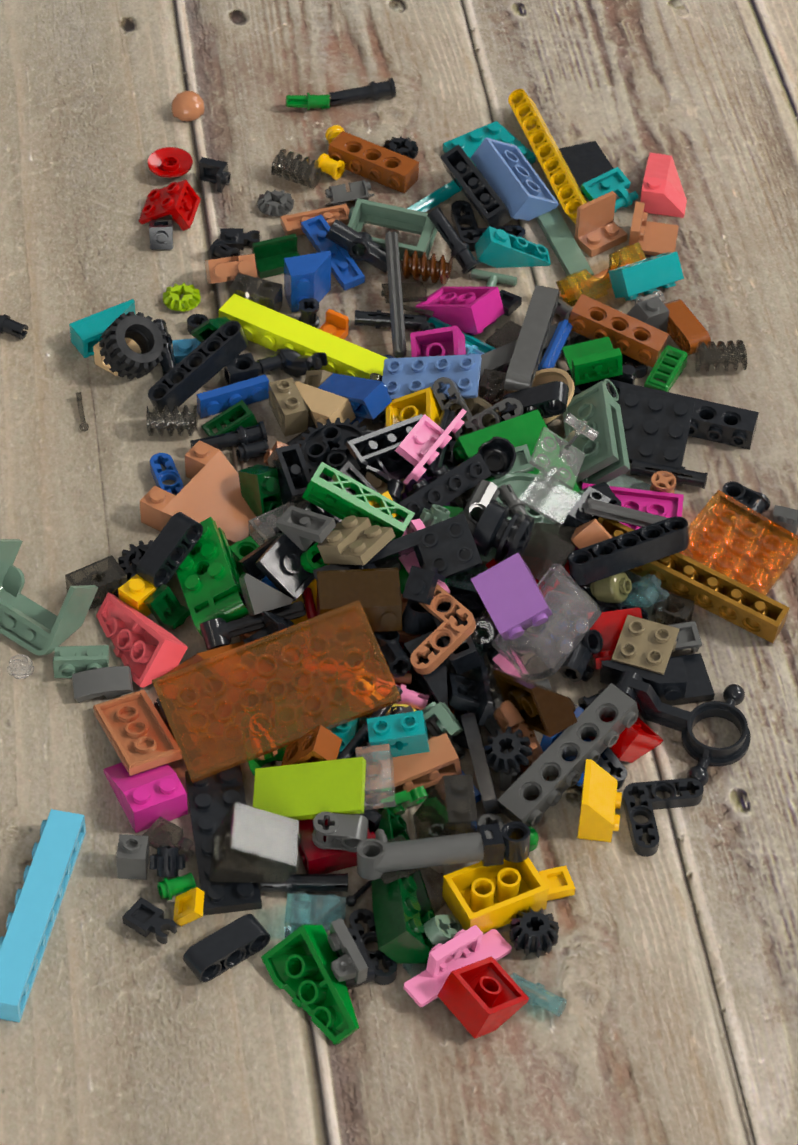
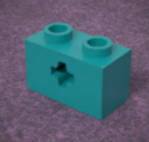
M423 710L367 719L369 743L374 760L430 752Z

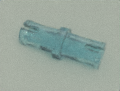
M516 973L510 976L530 998L528 1001L529 1005L533 1007L538 1005L557 1017L563 1013L567 1004L565 998H561L546 990L545 985L541 983L534 984Z

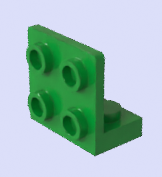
M609 337L562 347L564 358L575 385L623 374L620 348L613 349Z

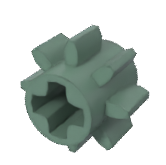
M433 504L430 510L423 509L419 519H421L425 527H428L451 517H449L450 511L448 509Z

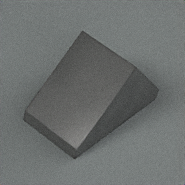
M247 573L242 574L239 578L249 616L289 605L293 601L292 598Z

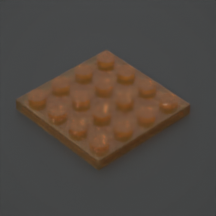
M718 490L688 526L689 547L679 552L767 596L798 556V536Z

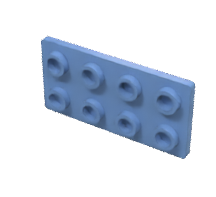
M480 354L387 358L384 360L382 382L387 386L388 394L392 400L428 387L433 388L434 382L441 377L452 379L463 398H477L482 358ZM442 382V388L439 392L445 393L448 399H457L456 395L450 397L448 393L450 384L446 385Z

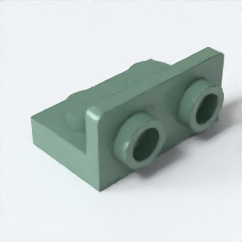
M109 645L57 646L54 649V678L68 679L72 678V674L109 667Z

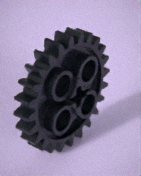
M337 418L335 423H331L327 419L326 425L317 422L318 428L308 427L309 434L302 433V440L296 441L300 445L311 478L321 462L338 470L343 463L349 460L362 474V471L365 470L359 466L345 444L347 441L372 432H367L365 425L360 427L359 421L351 425L349 418L344 423H341L340 418ZM324 473L320 475L326 481L331 478Z

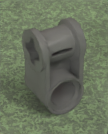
M321 812L315 816L313 821L315 830L312 834V841L315 846L321 849L357 852V845L367 839L368 819L359 814Z

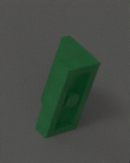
M296 234L252 244V254H255L259 279L284 274V258L300 256Z

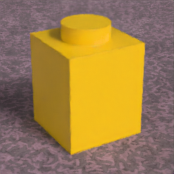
M136 574L118 588L119 599L146 617L151 614L144 601L156 591V587Z

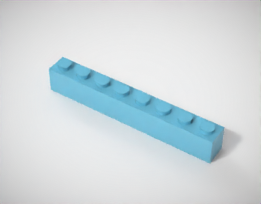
M51 809L48 819L42 821L40 828L41 838L39 843H34L32 849L33 860L31 866L27 865L25 868L23 888L17 890L14 913H9L6 922V935L0 937V1019L19 1023L21 1021L86 834L85 817L82 814Z

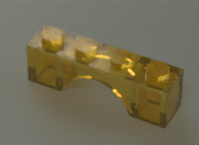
M636 242L609 254L608 271L646 259L640 243ZM584 269L562 278L556 284L558 289H560L564 302L572 307L575 306L581 294L590 298L594 297L595 299L607 295V290L612 287L609 272L607 271L606 275L599 279Z

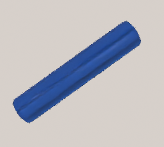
M565 319L559 322L538 366V371L554 368L561 354L562 347H564L573 328L569 320Z

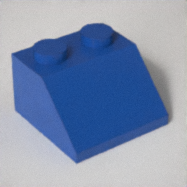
M330 251L284 258V295L291 312L299 311V302L302 299L314 298L320 302L331 290Z

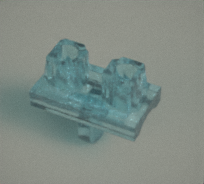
M647 574L641 577L639 581L632 583L631 592L627 599L620 604L648 608L655 603L666 600L670 594L660 587V579H657L655 575Z

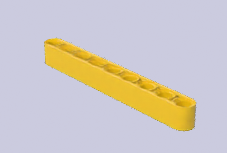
M516 89L509 95L508 102L562 208L576 225L577 208L587 202L535 103L523 89Z

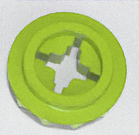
M185 282L182 285L174 283L173 287H167L166 292L163 293L165 306L174 311L184 312L192 310L201 301L199 289H195L193 284L187 286Z

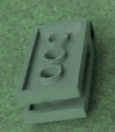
M605 379L572 397L569 406L563 413L570 471L577 483L581 480L582 484L607 483L630 471L621 407L616 402L619 400V395L614 384L609 379Z

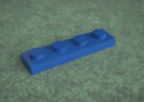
M322 214L301 222L302 231L316 251L331 252V272L344 291L365 283L364 274L353 258L350 257L348 251L325 238L331 227Z

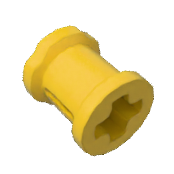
M325 153L321 154L316 162V172L327 173L335 180L341 178L344 173L345 162L333 160Z

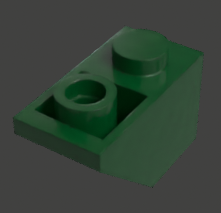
M257 464L239 470L241 495L260 523L266 524L279 519L283 515L277 468Z

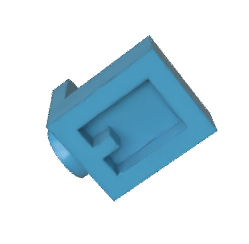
M196 338L172 340L176 364L197 348L201 342Z

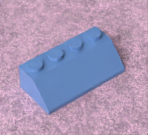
M485 138L472 155L471 159L476 168L505 204L513 219L530 221L559 206L557 200L516 145Z

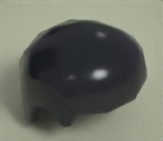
M498 436L481 444L477 452L481 454L491 472L490 477L493 478L507 475L513 469L516 461V452L513 444L508 439Z

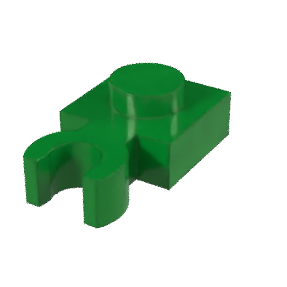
M419 786L409 792L404 790L381 798L376 810L382 815V811L388 808L395 815L401 816L405 813L407 807L424 803V798L428 795L424 786Z

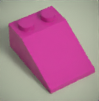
M441 287L415 306L416 310L428 317H435L451 326L457 325L462 332L470 333V335L482 333L485 327L495 323L497 318L505 313L498 287Z
M457 325L410 333L412 357L466 355L465 335Z
M122 762L103 769L135 833L188 814L187 793L177 774L168 764L131 776Z

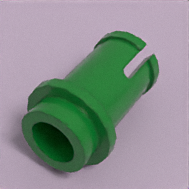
M191 872L172 879L162 878V881L157 883L160 898L167 899L168 901L172 900L173 896L187 892L196 886Z

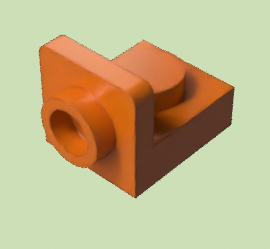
M328 309L326 311V322L319 329L345 339L348 336L349 318Z

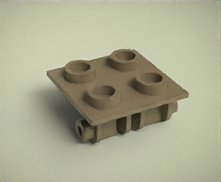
M627 615L611 660L664 675L671 653L675 651L676 639L680 629Z

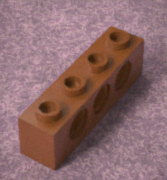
M342 131L328 145L329 158L336 161H344L345 170L405 194L419 179V161Z
M583 294L579 297L568 319L569 323L573 326L572 331L591 340L609 337L613 349L620 348L622 354L652 368L662 353L669 336L668 333Z

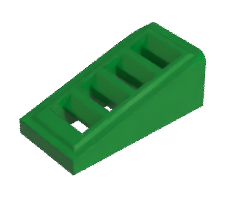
M667 345L645 381L644 387L669 392L686 367L687 352ZM656 378H657V379H660V380H662V381H665L666 383H663V382L658 381V380H655V379H656Z

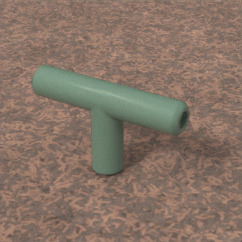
M472 269L470 275L471 278L486 280V286L496 287L497 283L516 286L518 280L514 276Z

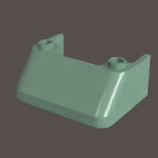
M0 539V633L35 655H49L54 651L55 647L60 646L82 626L98 587L95 585L70 586L60 612L56 616L21 594L25 583L24 574L13 563L23 541L19 539Z

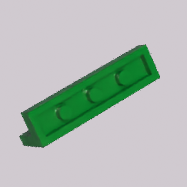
M321 462L302 496L303 499L341 520L354 515L356 517H368L371 526L392 527L395 534L392 540L403 536L415 514ZM324 473L331 477L334 482H328L321 478L320 475ZM345 488L355 490L357 495L346 492ZM368 501L378 503L380 508L371 506ZM396 513L405 518V521L403 523L393 518L392 514Z

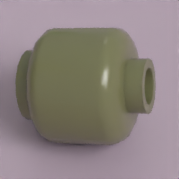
M621 572L591 583L590 588L592 595L598 601L622 603L631 592L632 583L627 574Z

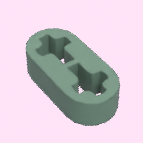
M451 914L436 915L424 923V931L429 940L435 945L445 944L457 932L463 930L460 922Z

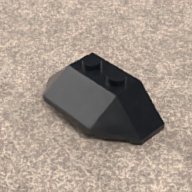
M417 415L347 441L345 445L359 466L386 484L391 479L400 480L407 477L414 469V466L395 450L423 415ZM425 463L423 467L426 469L428 464Z

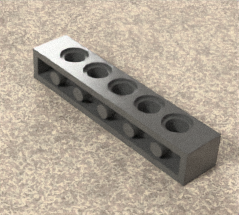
M611 683L578 716V722L568 727L497 800L500 811L511 821L522 822L530 827L537 825L542 819L543 813L550 806H555L560 801L562 793L569 786H574L580 780L581 774L585 771L586 759L597 763L600 754L607 747H612L617 742L619 734L626 727L630 728L636 722L639 715L636 701ZM607 717H613V718H614V719H613L612 721H610V722H604V721H603V720H604L605 718H607ZM587 737H596L593 741H584ZM569 756H576V759L573 761H565ZM551 775L558 776L553 781L546 780V778ZM531 795L539 796L533 801L526 800Z

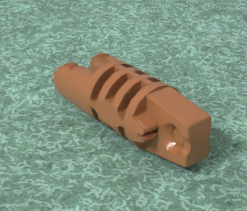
M504 701L494 711L493 715L503 733L506 732V728L509 726L512 728L513 733L520 729L523 732V737L529 738L531 744L528 747L532 749V756L527 757L529 768L543 753L542 748L536 737L533 736V732L528 729L529 726L525 724V720L517 708H515V705L511 701Z

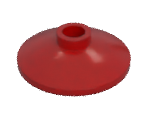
M176 147L158 149L148 158V168L155 175L166 178L182 176L193 165L191 155L187 151Z

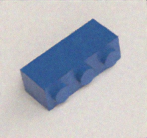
M333 373L318 387V389L348 398L357 417L374 419L392 402L388 394V388L382 381Z

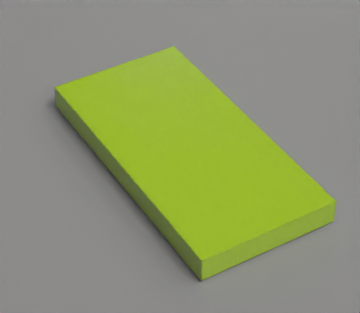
M364 757L256 768L252 821L255 825L314 819L321 812L363 814L366 760Z

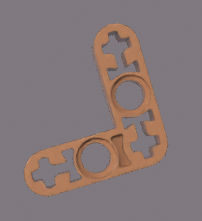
M438 584L436 585L431 604L419 603L442 622L411 654L410 660L413 668L422 675L433 672L476 628L473 614ZM442 602L451 603L450 609L446 612L437 611V607ZM457 614L458 618L462 621L467 620L468 624L465 626L459 625L454 616ZM448 636L450 638V643L447 646L438 647L436 645L440 637ZM431 647L437 653V655H435L433 651H430ZM420 658H424V659H427V658H428L429 662H428L427 664H425V663H423V662L420 663V662H419V659H420Z

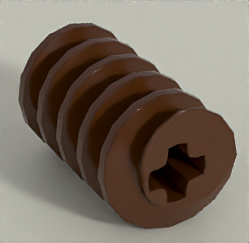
M406 249L402 263L404 278L409 279L412 274L414 280L418 281L420 276H422L423 282H427L431 276L432 283L436 284L440 278L441 284L445 285L451 274L453 257L451 256L449 261L446 262L445 256L442 255L439 261H437L434 253L430 259H427L426 252H423L421 258H418L417 251L414 250L412 256H409L408 249Z

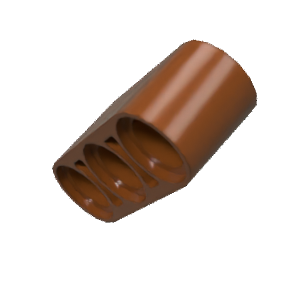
M681 299L664 303L669 310L667 333L682 351L691 355L711 347V338L708 331Z

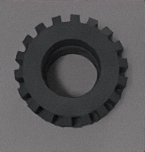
M134 312L124 313L116 318L101 336L102 339L99 346L102 347L100 350L101 356L105 357L103 362L105 365L109 364L111 366L110 370L113 373L117 371L118 376L122 378L127 375L128 379L142 378L151 372L166 354L167 349L164 347L167 345V340L163 339L165 333L163 330H159L160 325L158 322H152L153 318L149 315L144 317V313L138 312L136 315ZM125 337L134 340L139 345L141 354L134 352L128 347Z

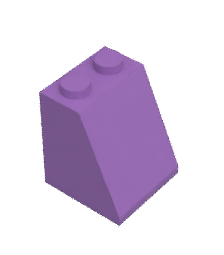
M519 553L471 578L497 630L505 641L507 639L514 640L524 634L525 629L533 625L536 627L544 624L548 617L553 614L529 567Z

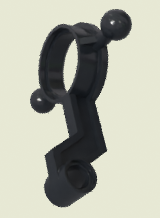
M628 670L621 672L615 686L636 701L638 711L644 720L682 732L681 739L684 749L693 759L698 761L697 766H693L688 770L687 778L697 779L705 786L709 780L708 766H727L739 761L747 753L751 740L750 730L744 714L735 707L741 704L745 698L744 689L740 685L730 684L724 689L723 698L725 702H706L689 712L662 703L651 684L643 682L639 674ZM720 717L732 722L738 728L741 737L731 746L715 748L699 742L695 738L692 729L699 721L705 718Z

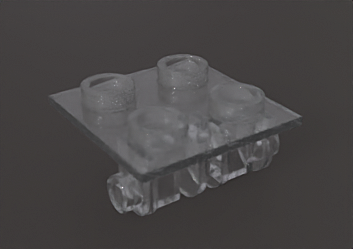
M552 466L546 468L544 473L539 472L520 496L519 500H522L529 508L562 526L567 514L582 495L558 482L560 476L559 469Z

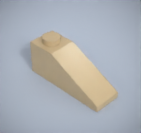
M298 381L295 382L308 408V414L316 427L317 422L326 425L327 419L331 423H335L336 419L340 418L341 423H344L349 418L351 423L356 418L348 398Z

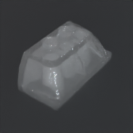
M554 563L537 584L553 613L548 617V620L540 626L534 627L533 625L525 629L524 634L514 640L507 639L505 641L499 633L491 643L500 655L517 669L521 678L526 680L543 679L554 675L601 615L599 605L587 592L579 587L564 567L558 563Z

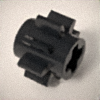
M159 846L157 847V854L150 855V869H157V877H178L179 870L186 868V854H179V847Z

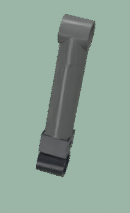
M513 821L505 824L501 830L499 823L479 825L478 832L388 842L384 830L378 829L375 832V839H365L357 845V873L363 879L376 880L384 876L385 872L482 861L483 867L503 865L504 859L512 863L522 862L529 856L530 829L522 822Z

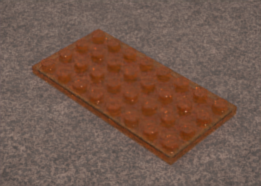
M359 600L152 680L192 783L291 745L319 725L324 726L326 729H331L401 701L400 693Z

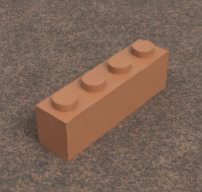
M447 733L428 739L430 752L379 759L366 765L364 805L374 810L377 808L381 798L404 790L409 792L419 786L428 788L462 774L459 757Z

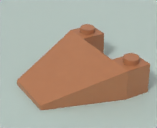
M200 440L185 454L186 477L191 479L190 482L177 495L154 486L140 500L141 522L160 532L170 518L178 512L186 514L199 523L212 517L216 522L217 528L220 527L224 531L228 544L231 546L237 541L252 536L262 525L241 495L237 471L219 449Z

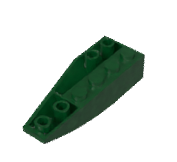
M388 808L384 809L379 829L384 830L388 842L410 840L405 820L400 815H395ZM420 868L385 872L381 878L372 880V907L378 948L397 964H427L429 952L436 945L427 937L424 931V923L435 917Z

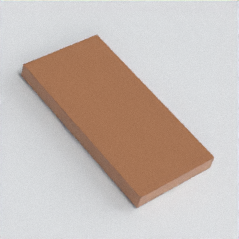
M145 690L93 706L97 720L130 776L183 759L180 747Z

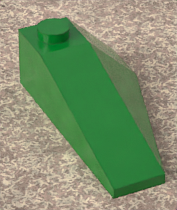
M301 925L261 956L273 982L293 998L292 1002L297 1007H302L311 1016V1021L334 1044H339L359 1029L345 981L338 982L331 969V963L338 959L337 953L333 952L329 945L327 933L323 925Z

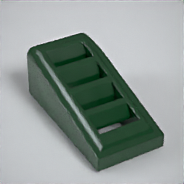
M241 400L203 424L201 428L209 437L236 431L238 426L245 428L258 425V422L253 412ZM217 428L218 432L214 433L212 429Z

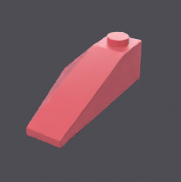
M650 153L640 202L645 203L644 212L684 218L687 200L672 155Z
M109 592L96 614L106 637L110 638L115 646L113 651L116 657L121 658L124 666L131 668L132 681L139 687L144 688L176 668L188 648L173 634Z

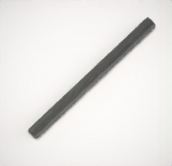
M388 231L385 234L393 356L395 358H404L406 356V338L398 234L395 231Z

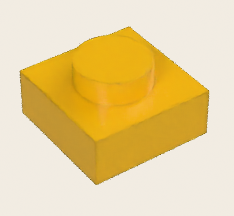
M566 865L539 871L540 876L549 888L547 901L575 895V886Z
M195 887L176 896L173 921L179 926H183L203 917L205 892Z

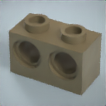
M293 378L270 382L269 405L284 436L302 433L307 430L308 408Z

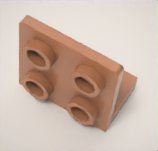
M613 191L577 208L574 239L579 248L591 258L627 241L628 234L613 222L616 193Z
M636 202L630 230L628 252L653 256L675 252L679 226L647 221L648 212H644L645 203Z

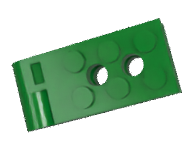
M212 517L200 522L203 526L202 536L176 571L192 620L201 636L202 633L199 625L203 622L215 618H223L227 623L249 615L239 583L240 574L226 535L220 527L217 528L216 522Z

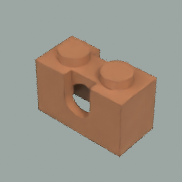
M255 254L205 260L208 284L258 277Z

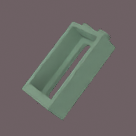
M359 198L355 207L352 206L350 209V221L347 225L357 232H361L365 224H372L421 235L417 246L398 242L399 258L402 261L406 249H408L409 256H412L414 250L417 251L418 258H421L423 252H426L428 259L438 231L430 218H428L427 215L429 213ZM372 237L374 242L386 248L385 239ZM357 244L360 248H364L363 245Z

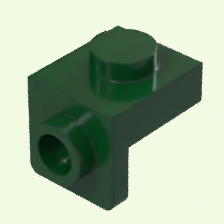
M164 584L144 601L158 623L172 630L181 626L190 615L189 608L182 606L169 586Z

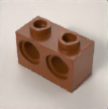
M319 725L286 747L281 766L337 760L342 739L329 729Z

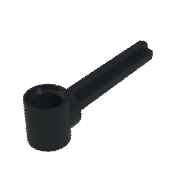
M302 601L266 611L289 620L306 615V609ZM259 613L227 623L223 618H215L203 622L199 626L206 649L211 650L230 645L231 638L265 628L263 614Z

